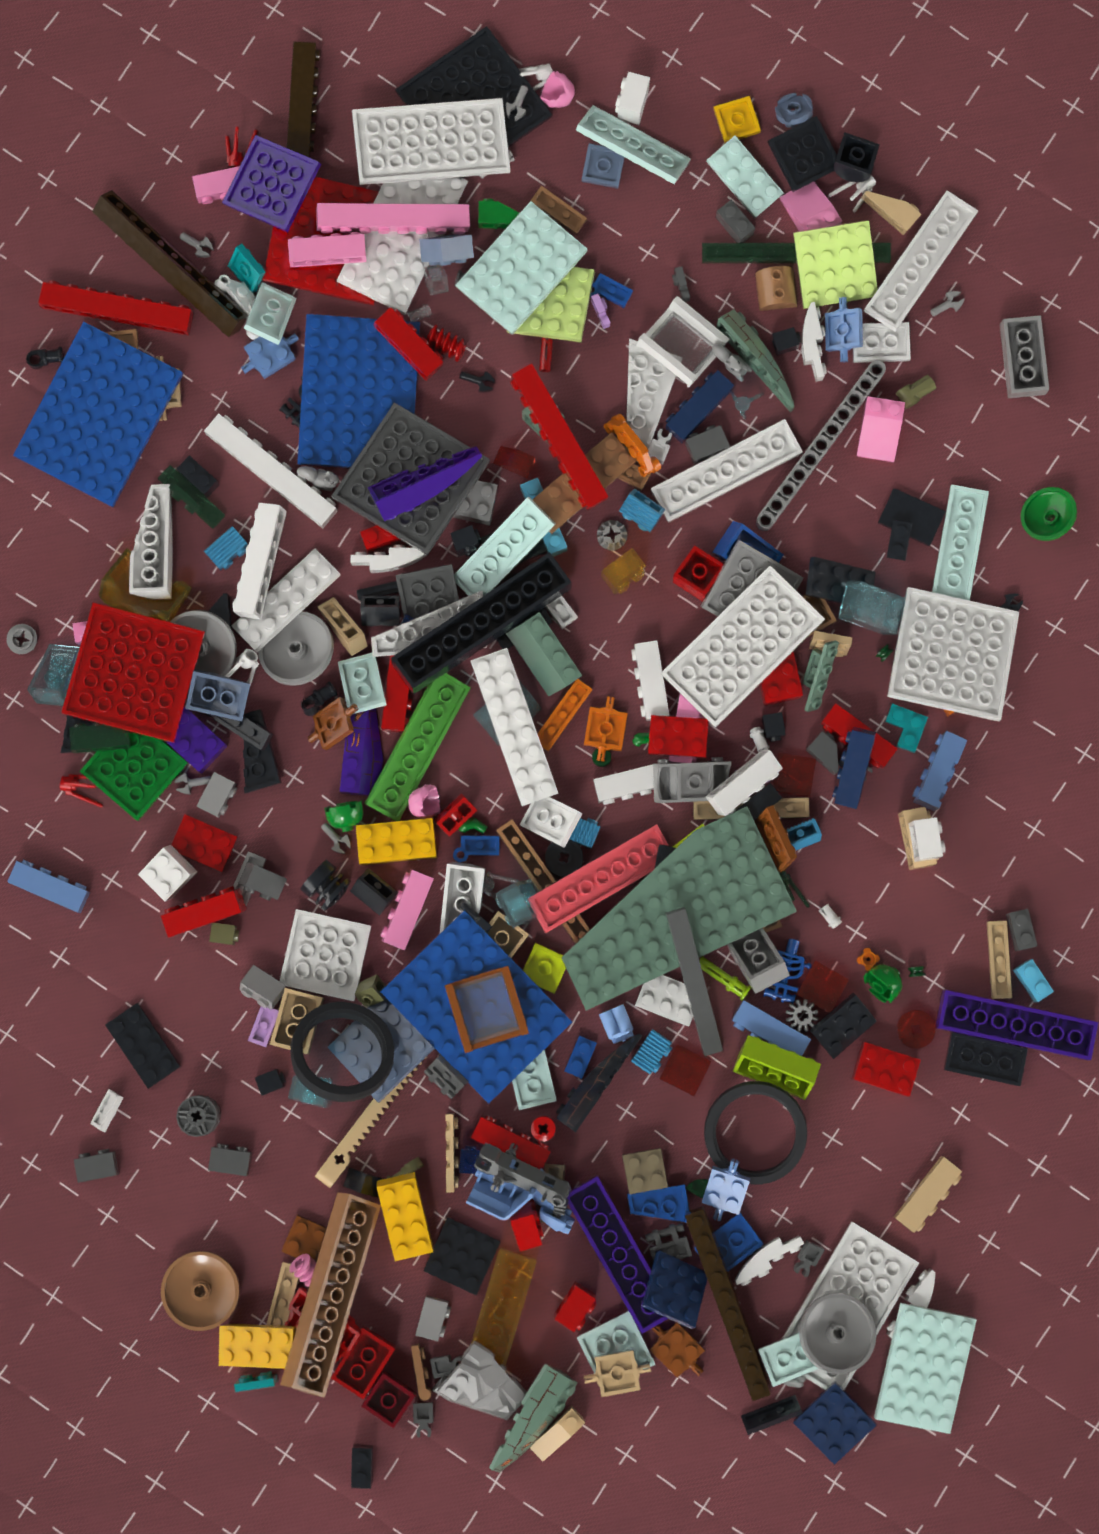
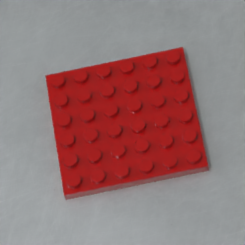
M315 177L289 231L285 232L273 226L264 269L265 274L262 280L373 306L375 300L336 282L344 264L290 267L288 239H292L295 236L311 238L313 235L326 237L335 233L349 235L342 234L340 231H333L329 234L317 231V203L373 204L379 192Z
M93 602L61 713L175 743L205 631Z

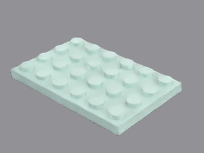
M530 201L455 286L513 335L586 254L588 249Z
M900 1303L874 1418L876 1420L950 1434L977 1319Z

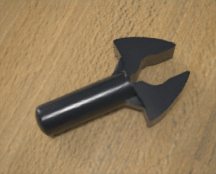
M463 371L459 375L460 379L478 384L480 387L478 391L480 393L493 390L492 387L485 386L483 383L485 381L495 383L494 378L486 371L481 377Z
M1019 594L1004 595L1006 598L1005 603L999 607L1019 611L1023 600L1017 605H1010L1012 599Z
M466 902L461 905V909L465 910L485 932L492 928Z

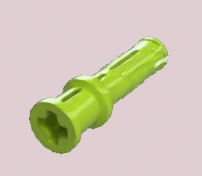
M702 956L699 960L701 969L725 985L728 992L732 991L743 1001L751 986H746L738 980L737 976H730Z

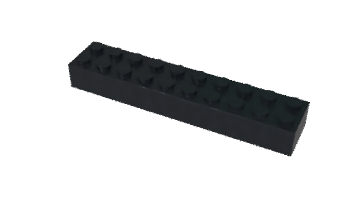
M549 552L391 657L392 665L414 695L571 590L572 582Z

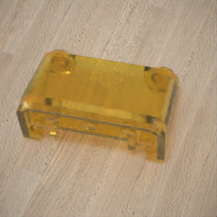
M126 548L101 579L100 599L113 608L170 622L174 619L190 594L191 587L184 581H175L172 585V599L153 600L130 594V555L132 551Z

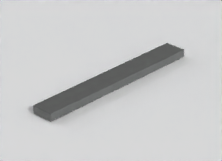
M682 907L666 912L703 1055L708 1056L721 1052L723 1048L686 909Z

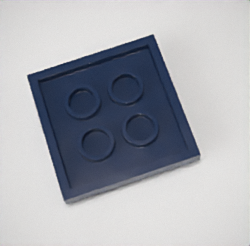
M662 1251L656 1252L642 1307L690 1329L695 1328L707 1283L705 1271Z
M836 1381L802 1412V1415L797 1416L793 1420V1423L834 1465L877 1426V1423Z

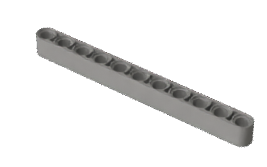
M875 360L870 363L768 501L756 520L759 530L768 531L772 528L865 402L867 396L871 394L886 371V366L882 361ZM878 367L881 373L874 374L872 368ZM867 382L870 388L863 389L860 383ZM856 397L859 403L852 404L849 398ZM845 412L848 418L845 420L841 419L838 413ZM834 427L837 433L831 435L828 433L827 428ZM823 442L826 448L820 450L817 448L816 443ZM812 457L815 463L809 465L805 462V458ZM801 472L804 478L797 480L794 477V473ZM784 487H789V488H791V489H792V494H791V495H786V494H784V493H783V488H784ZM778 502L781 504V509L774 510L771 504ZM767 517L770 520V524L763 525L760 519Z

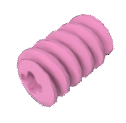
M302 1254L294 1259L289 1267V1271L291 1273L294 1272V1276L299 1277V1280L304 1282L306 1287H309L316 1261L311 1259L309 1254Z

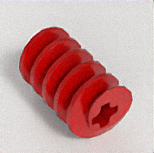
M436 324L426 338L429 341V347L435 346L436 351L442 349V355L448 353V358L452 359L455 356V361L459 362L467 347V344L464 345L465 339L462 338L458 342V335L450 338V331L444 335L445 328L437 331L438 325Z
M539 1116L532 1122L531 1132L535 1139L548 1141L555 1134V1123L550 1117ZM540 1124H541V1125H545V1124L548 1125V1126H547V1130H548L547 1133L544 1132V1131H543L542 1133L539 1132V1130H540L539 1125H540Z

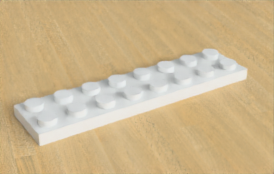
M946 191L865 307L864 312L896 332L970 225L978 210L949 191Z
M784 419L652 487L651 491L659 506L665 508L663 514L669 523L797 457L803 451L787 421Z
M505 648L471 660L470 662L521 806L558 794L508 649Z

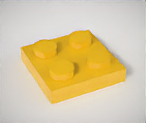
M750 96L714 106L713 110L724 143H727L733 136L742 139L761 133Z

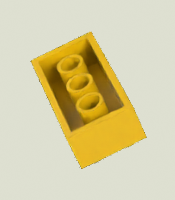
M433 818L356 825L360 865L437 858Z
M415 1172L377 1181V1191L394 1260L399 1261L432 1253L433 1244Z
M221 1325L219 1328V1366L285 1369L297 1326Z

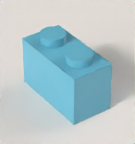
M1029 959L1013 969V972L1033 1002H1039L1054 992L1033 959Z

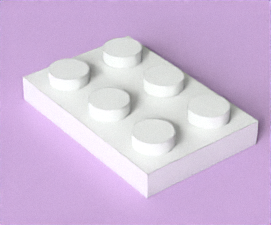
M902 322L896 332L883 323H864L863 347L853 348V363L873 362L875 360L882 362L910 361L909 322Z
M547 797L530 804L520 826L565 848L582 813Z
M661 975L642 985L635 1006L685 1026H690L693 1014L684 983Z

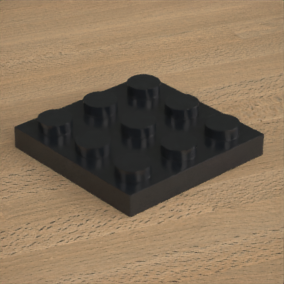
M817 116L767 141L792 192L834 172L837 154Z
M447 1217L423 1271L477 1295L501 1241Z

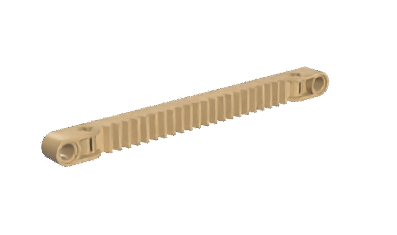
M410 1072L407 1076L413 1077L412 1072ZM406 1077L380 1103L375 1099L372 1100L317 1172L315 1177L329 1188L333 1186L350 1163L349 1151L356 1152L357 1149L354 1145L360 1146L361 1142L359 1139L364 1140L366 1138L364 1132L369 1134L371 1132L369 1126L375 1127L373 1120L379 1121L380 1117L378 1114H385L383 1107L388 1109L390 1107L388 1101L394 1102L392 1095L398 1096L397 1089H404L401 1083L407 1084L409 1082ZM336 1155H337V1156L344 1155L343 1160H344L345 1162H344V1163L341 1162V1163L338 1164V1163L336 1162V1161H337Z

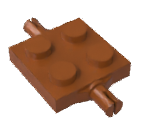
M337 698L313 716L315 732L307 737L308 741L313 743L319 739L322 749L329 750L354 732L351 715L358 711V706L352 704L347 708L345 699Z
M676 1322L665 1331L659 1325L651 1328L659 1338L650 1348V1351L677 1378L689 1368L697 1376L704 1371L698 1366L696 1361L705 1349L681 1324Z

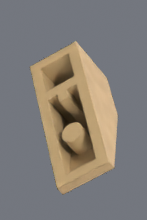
M866 191L861 197L863 201L902 235L907 232L921 215L917 206L906 201Z
M334 597L318 606L319 611L351 656L368 647L363 631Z
M571 1405L539 1437L530 1449L544 1461L585 1424V1419Z

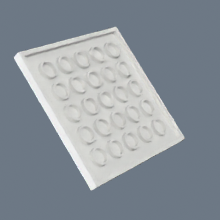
M908 587L905 594L887 697L1000 721L1019 612Z

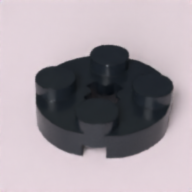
M568 840L565 848L552 842L546 850L545 863L550 872L559 877H565L581 867L583 852L580 846L572 840ZM560 853L569 854L567 863L559 861L561 858Z

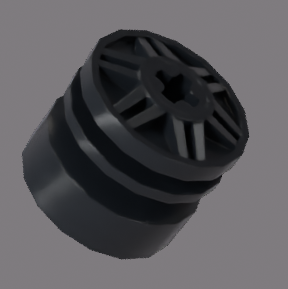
M327 859L320 864L300 888L309 898L316 893L319 894L315 903L318 905L325 900L321 907L324 911L335 905L343 897L351 883V880L348 878L340 883L344 876L343 873L334 878L332 875L336 867Z

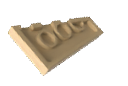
M455 1113L445 1114V1121H447L446 1192H455V1188L459 1186L458 1176H455V1168H458V1157H455V1149H458V1137H455V1129H458V1117H455Z

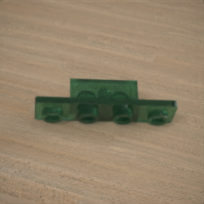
M168 466L158 477L162 484H170L168 487L172 492L170 495L177 502L181 500L185 504L184 508L191 515L195 513L212 529L225 518V514L172 466Z

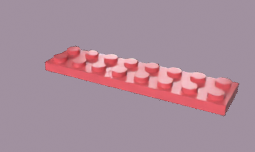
M658 825L650 827L527 898L544 932L551 931L652 872L655 868L659 844L669 846Z

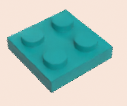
M242 243L236 246L228 267L240 282H244L251 292L254 293L265 274L264 268Z
M272 1371L262 1372L258 1377H253L252 1374L242 1375L234 1384L235 1392L273 1387L278 1382L277 1374H272Z

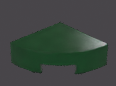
M694 1180L687 1185L686 1190L703 1199L708 1180Z

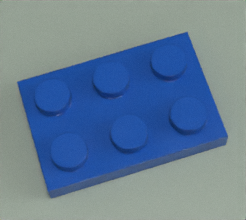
M741 1213L735 1215L714 1231L728 1271L764 1245Z

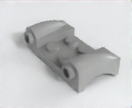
M711 757V761L694 763H669V759H658L657 763H653L654 802L708 801L705 796L729 777L731 761H723V757Z

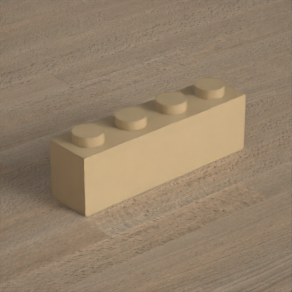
M941 1156L894 1215V1218L911 1232L915 1233L916 1230L919 1232L926 1223L924 1222L928 1215L932 1216L937 1210V1203L940 1200L943 1201L950 1193L948 1189L951 1185L955 1186L960 1181L962 1171L945 1157Z

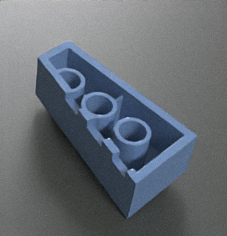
M945 731L943 735L939 734L935 743L938 747L935 752H931L928 758L930 765L928 769L924 768L920 779L923 781L920 787L916 786L912 796L915 797L914 803L932 811L940 808L942 802L939 800L943 798L948 789L946 784L951 780L955 772L954 766L959 762L967 742L966 739L948 731Z

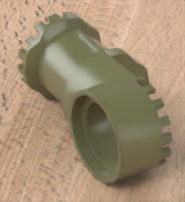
M417 1157L405 1164L401 1171L392 1176H387V1178L415 1172L417 1168L420 1169L424 1165L420 1158Z

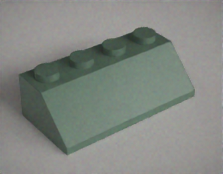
M536 612L506 633L548 697L582 676L540 612Z

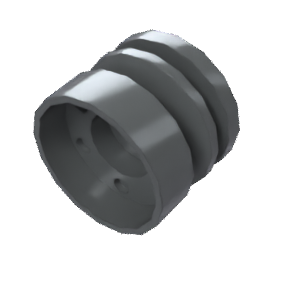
M198 1095L189 1097L178 1107L176 1118L180 1129L189 1136L199 1137L208 1135L217 1128L220 1123L221 1112L215 1100L209 1096ZM200 1111L202 1119L195 1121L196 1117L193 1114Z

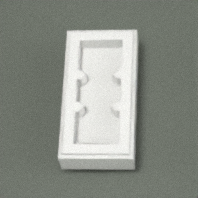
M108 1089L90 1124L100 1131L106 1132L123 1097Z

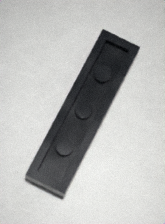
M205 713L260 750L265 751L273 736V733L243 715L242 721Z

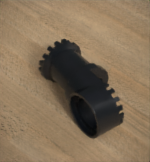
M59 346L58 349L30 351L26 356L27 364L33 369H39L42 366L49 365V363H62L64 356H62L64 355L62 354V346ZM34 355L40 357V362L36 365L30 363V359Z
M330 681L319 690H314L312 695L305 698V700L303 699V702L301 701V707L305 715L313 716L317 714L320 706L326 700L338 695ZM315 704L311 708H306L308 705Z

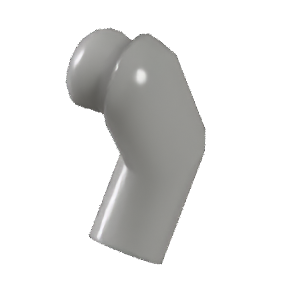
M799 1376L784 1382V1384L789 1387L801 1388L806 1378Z

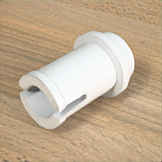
M761 727L751 729L749 736L753 738L757 751L760 752L762 749L768 750L769 745L764 737V730Z
M826 904L819 910V913L829 923V927L831 926L834 929L842 923L841 917L835 914L829 904Z

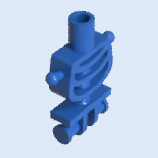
M789 938L786 951L777 950L784 960L788 972L799 970L798 974L788 976L773 984L772 986H775V990L768 989V987L765 988L764 997H772V1000H776V997L781 998L782 1003L786 1001L794 1004L796 995L786 993L787 990L797 992L798 988L787 985L788 979H797L802 976L804 967L807 969L812 967L811 963H804V957L796 955L800 941ZM800 963L799 967H791V964ZM779 987L784 989L782 994L778 993Z

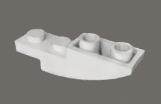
M812 302L803 324L801 350L804 366L811 364L815 382L823 381L824 374H827L825 363H821L820 356H822L821 346L817 345L822 343L825 330L824 326L820 325L819 318H821L820 309L815 306V302Z
M393 545V548H389V555H386L385 552H375L374 555H367L366 552H355V555H351V565L370 566V573H383L410 566L427 555L414 547L405 548V545Z
M797 1236L782 1243L780 1238L777 1237L762 1246L744 1263L734 1279L735 1283L744 1286L751 1283V1278L757 1275L761 1278L769 1274V1270L772 1269L769 1261L773 1260V1262L784 1258V1253L790 1251L792 1254L802 1249L801 1245L804 1244L802 1238Z
M930 1268L928 1271L924 1270L918 1277L920 1281L915 1286H910L906 1291L907 1296L905 1299L911 1303L910 1305L928 1307L935 1283V1272ZM895 1320L887 1327L888 1332L886 1334L891 1338L894 1333Z

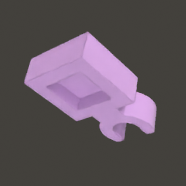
M599 294L591 296L592 305L603 329L610 327L611 323L605 309H607L604 298L600 299Z

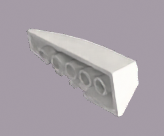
M157 484L150 487L144 515L141 517L139 532L135 538V546L130 555L129 593L153 600L172 599L173 537L171 485Z
M459 862L447 864L440 933L463 912L461 905L465 902L479 914L482 905L485 868Z

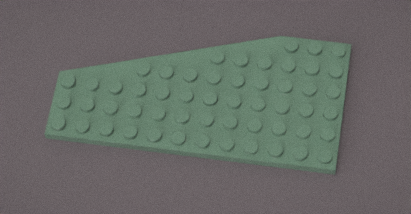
M747 806L695 830L561 957L586 1011L680 967L666 912L682 907L686 909L698 958L797 912Z

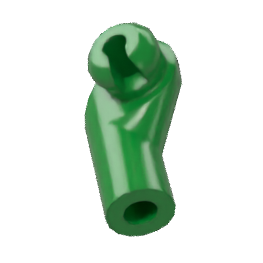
M649 732L637 733L632 740L633 744L637 747L641 744H649Z
M473 817L469 818L458 829L462 833H466L470 829H476L481 834H484L488 826Z

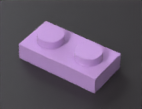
M260 1007L248 1041L267 1047L279 1010Z

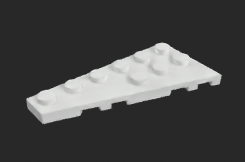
M629 338L626 422L649 449L676 375L645 349L636 346L638 341ZM669 353L681 363L682 357Z
M483 591L469 595L371 637L373 657L396 655L482 598Z

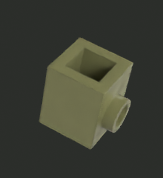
M376 974L359 982L355 996L359 1002L368 1008L385 999V996L380 991L386 984Z

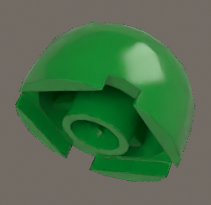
M361 800L358 802L336 804V807L332 808L331 805L324 807L329 824L334 828H342V832L354 830L353 826L359 824L363 817Z
M884 964L877 965L864 975L865 984L869 983L872 987L869 991L881 1002H893L902 990L900 972L894 967Z

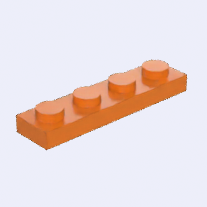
M579 679L575 680L538 732L542 748L548 752L593 690Z

